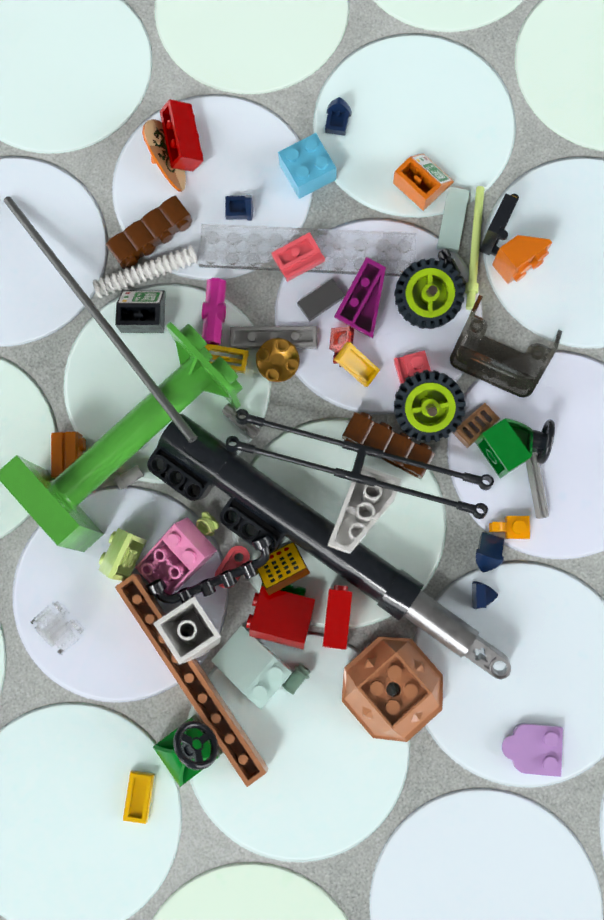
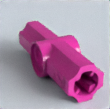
M220 278L207 279L206 298L202 304V338L207 344L221 345L222 325L226 319L225 294L227 283L226 280Z

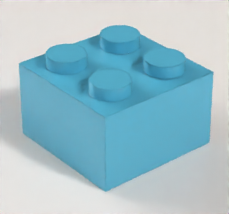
M316 133L278 152L279 165L299 199L336 180V166Z

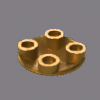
M270 339L264 342L256 353L257 368L261 375L269 381H286L298 370L300 363L299 353L296 347L286 339Z

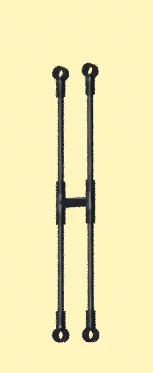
M239 409L235 414L236 422L240 425L249 423L261 427L267 426L342 446L343 449L357 452L352 471L337 467L334 469L260 449L256 445L239 441L236 436H229L226 439V448L230 452L239 450L250 454L257 453L331 473L336 477L372 487L379 486L456 507L457 510L473 514L477 519H483L488 512V507L484 503L474 505L463 501L456 502L382 482L374 477L361 474L365 457L368 455L380 459L383 457L461 478L462 481L479 485L482 490H489L494 483L493 477L489 474L478 476L467 472L461 473L386 453L384 450L348 440L341 441L265 420V418L249 414L245 409ZM240 415L246 416L243 419L239 418ZM235 442L236 445H235V446H231V445H229V443ZM483 480L488 481L489 484H484ZM477 509H482L484 513H479Z

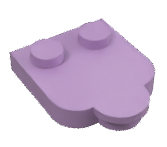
M527 723L519 724L515 727L513 735L503 740L502 752L508 759L512 760L513 766L521 773L561 777L563 727Z

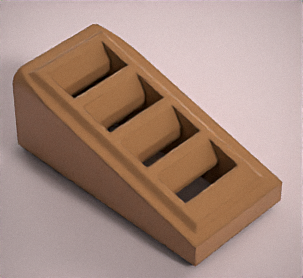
M484 403L465 419L461 425L456 427L457 430L453 434L468 449L483 432L491 428L500 418ZM484 410L493 420L489 422L481 412ZM478 416V418H479L486 426L483 428V427L478 423V421L475 419V417ZM470 422L480 430L478 433L469 425ZM464 427L473 435L472 438L463 431Z

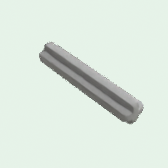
M532 452V457L526 461V468L535 516L537 519L549 517L540 463L537 461L538 453Z

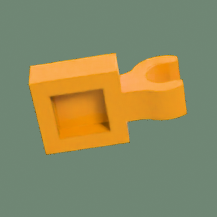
M505 516V522L489 523V532H505V539H530V517Z

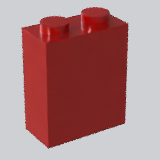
M334 585V589H329L322 647L347 649L353 593L348 591V586Z
M261 586L260 593L255 592L253 598L254 614H249L246 628H249V636L304 650L315 599L281 590L268 595L265 587Z

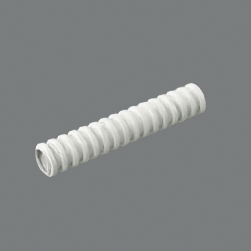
M189 245L188 249L184 247L182 251L176 250L174 254L172 252L168 256L164 254L162 258L157 257V260L150 259L151 262L145 261L143 265L139 263L137 267L133 265L131 269L125 268L123 272L119 270L118 274L114 272L112 276L106 275L104 279L100 277L98 281L94 279L92 283L97 296L103 298V295L109 296V293L112 292L114 294L116 290L120 292L122 288L128 289L130 285L134 287L136 283L138 285L141 284V281L153 280L155 276L159 278L161 274L165 276L167 272L173 273L172 270L179 271L180 267L184 269L186 265L190 267L192 263L198 264V259L194 248Z

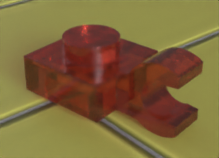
M351 326L331 328L329 349L334 352L333 364H338L334 359L346 342L353 344L354 328Z

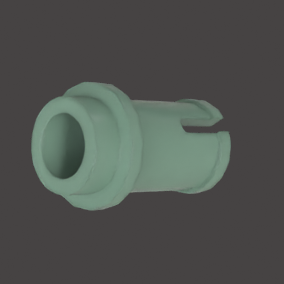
M301 663L298 666H294L295 670L286 682L282 684L284 689L292 695L305 679H309L310 670Z

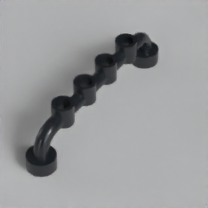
M263 534L253 539L252 544L255 550H261V556L258 559L247 561L234 569H228L213 578L204 579L194 586L185 587L175 594L169 595L164 592L167 586L163 578L152 581L146 588L150 595L155 594L160 601L167 604L180 601L183 604L201 592L204 597L210 596L216 592L215 586L223 583L224 587L228 588L237 583L236 578L244 575L246 579L256 576L258 574L257 569L268 562L271 553L269 545L273 542L269 534Z

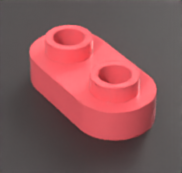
M243 546L232 547L216 570L215 576L250 561L249 551ZM239 553L243 555L241 562L235 560V556ZM223 583L218 585L222 588H225Z

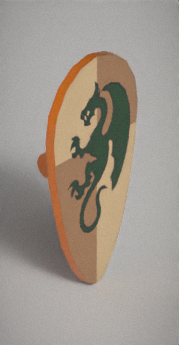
M155 119L148 120L143 125L142 134L152 155L151 162L157 164L164 177L177 191L182 192L186 185L185 170L171 168L162 122Z

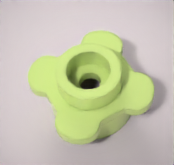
M204 511L202 517L197 520L196 527L203 535L213 536L215 529L219 528V523L207 511Z

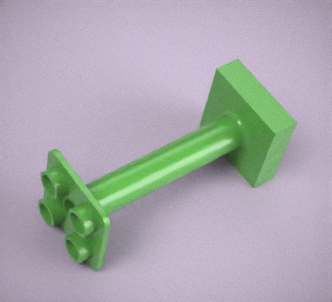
M169 322L166 327L176 343L180 367L158 387L177 412H182L204 391L225 397L235 409H238L241 404L237 394L243 388L236 380L238 378L236 372L220 356L214 362H209L213 356L205 347L207 343L190 324H187L179 331L174 324ZM150 393L56 479L52 478L46 469L16 455L0 469V482L57 546L85 552L104 533L79 507V504L171 422L172 419L152 393Z

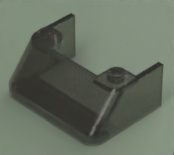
M479 295L450 355V363L454 368L522 398L528 397L533 393L554 356L563 331L558 329L549 347L535 343L530 345L524 354L484 336L487 331V323L483 318L475 315L483 296Z

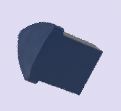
M338 97L331 101L327 107L325 133L345 136L348 119L351 117L352 111L348 103L341 97Z
M252 195L225 196L226 220L247 219V221H252Z
M482 532L478 549H476V563L481 572L491 571L503 563L504 556H502L505 538Z
M477 581L472 582L473 609L486 608L487 605L498 597V593L488 585Z

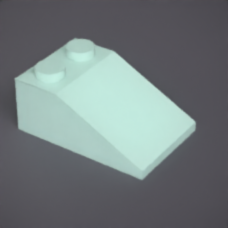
M242 625L211 660L260 709L266 705L293 672L289 666L257 638L249 636V631Z

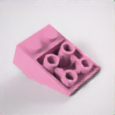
M187 517L174 523L135 568L148 583L163 578L167 586L164 592L172 595L204 566L218 550Z

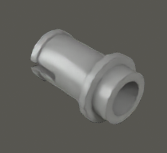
M136 464L123 474H117L114 480L121 490L124 488L128 489L127 486L144 477V474Z

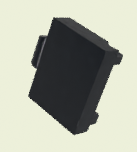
M505 193L479 250L486 255H497L499 240H506L508 237V232L504 229L519 200L517 194L509 195Z

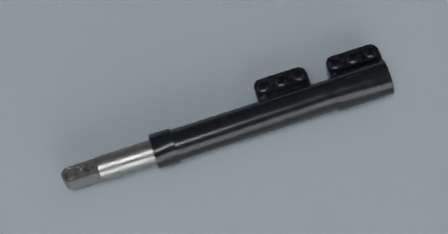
M183 413L180 414L197 436L194 442L189 443L173 421L166 427L158 441V446L147 462L148 470L190 501L205 498L214 486L222 490L231 498L220 513L221 523L251 546H253V539L263 534H269L274 542L273 548H270V552L273 553L287 537L375 600L380 608L397 620L404 616L459 657L465 656L496 679H505L510 675L511 665L508 657L478 636L479 631L421 591L424 584L404 570H398L362 543H359L350 554L329 547L328 543L335 527L334 523L239 457L237 452L228 451L224 442ZM159 459H162L164 462L162 470L157 466ZM177 471L182 475L180 483L175 480V473ZM195 484L198 485L200 488V494L198 496H196L192 491V488ZM230 510L234 511L237 515L235 522L230 521L228 518ZM247 524H252L255 527L254 535L248 534L246 530ZM484 648L485 655L482 653L476 655L475 649L480 650ZM502 661L506 664V667L503 670H496L493 667L494 663Z

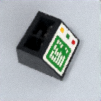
M122 290L116 303L115 325L121 333H164L166 291Z

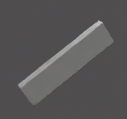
M317 326L230 327V348L259 350L264 342L273 338H282L290 341L296 349H317Z

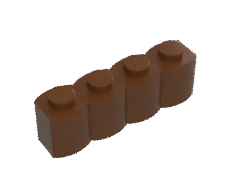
M175 195L164 201L158 208L148 212L141 220L129 225L123 232L113 236L105 245L122 269L131 268V266L137 264L140 257L151 255L158 245L171 241L175 233L187 230L190 227L192 218Z
M362 411L360 414L354 412L342 435L344 440L381 449L386 453L427 464L431 463L435 455L432 452V447L429 445L414 443L411 441L412 437L406 433L400 432V434L392 431L390 425L384 422L378 424L372 421V417ZM382 457V460L402 469L418 479H422L427 470Z

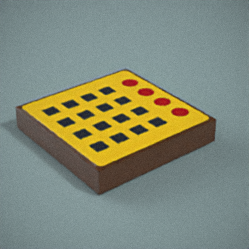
M294 542L270 553L268 562L257 569L268 595L310 574Z

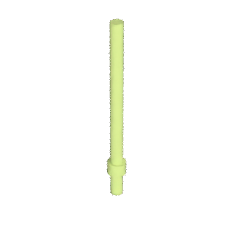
M477 186L475 194L468 282L465 285V293L467 294L466 310L475 309V298L479 288L477 274L485 190L483 186Z

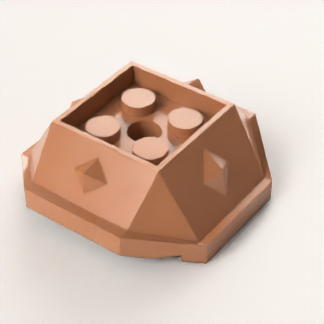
M378 636L344 667L342 702L372 738L408 742L443 710V674L411 638ZM395 682L399 685V692L396 695H389L386 688L389 683Z

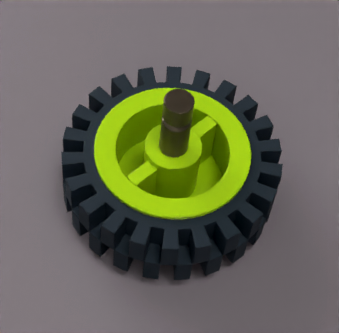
M430 258L429 260L421 259L418 262L412 263L403 271L397 281L394 296L398 312L405 321L421 329H434L454 319L462 308L461 305L465 298L463 297L465 287L463 288L462 283L464 282L462 278L458 276L459 272L454 270L451 264L447 265L441 259L439 261L435 260V258Z
M423 370V372H416L413 376L407 377L406 381L400 384L398 392L396 391L394 401V413L401 429L418 441L425 440V442H430V440H435L437 442L440 441V438H448V434L454 433L457 430L456 427L462 423V416H465L464 407H466V402L458 384L448 375L435 370Z

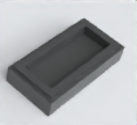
M332 278L297 302V305L310 322L344 299L345 294Z

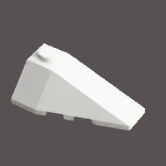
M363 466L361 471L363 475L400 486L402 481L401 478ZM352 481L328 546L350 554L394 502L397 491L379 486L372 487Z

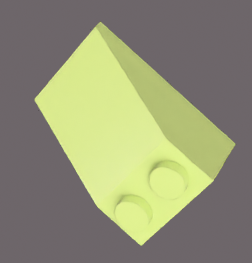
M118 528L109 538L108 543L110 546L107 552L101 555L98 570L110 579L124 581L132 575L147 540Z

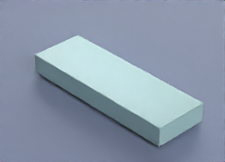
M448 187L437 243L438 250L448 249L450 252L458 253L470 190Z

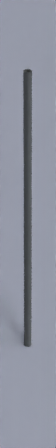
M10 196L5 197L4 203L189 443L194 442L197 439L195 433Z

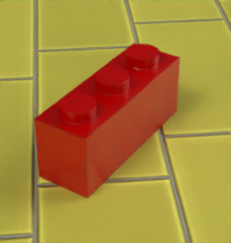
M169 99L159 112L171 168L193 172L204 160L192 104Z

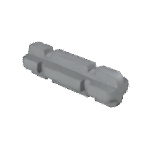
M229 403L225 405L222 413L227 418L230 417V420L243 432L246 431V434L254 439L260 432L259 428L249 423L245 425L238 424L235 419L237 412L235 407ZM240 415L239 418L243 419L245 416Z

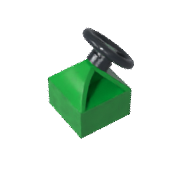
M505 418L483 432L475 443L501 479L532 457L533 448L537 449V461L540 464H544L548 460L554 441L555 423L552 419L547 420L540 432L532 430L523 423Z
M196 714L153 746V749L180 787L203 769L211 766L222 754L214 732L210 727L202 723Z

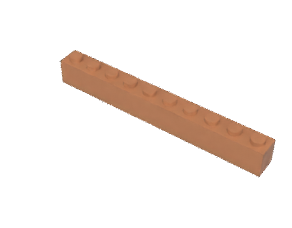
M132 574L116 585L115 589L203 722L214 732L218 745L246 787L250 786L267 773L268 766L198 661L193 659L179 665L153 624L165 616L166 613L154 595L149 594L146 588L147 585L139 574Z

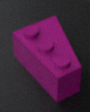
M366 257L334 315L335 319L372 339L386 267Z

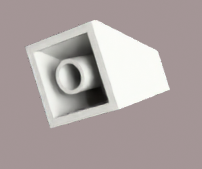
M195 596L153 623L179 665L202 656L220 644V634Z

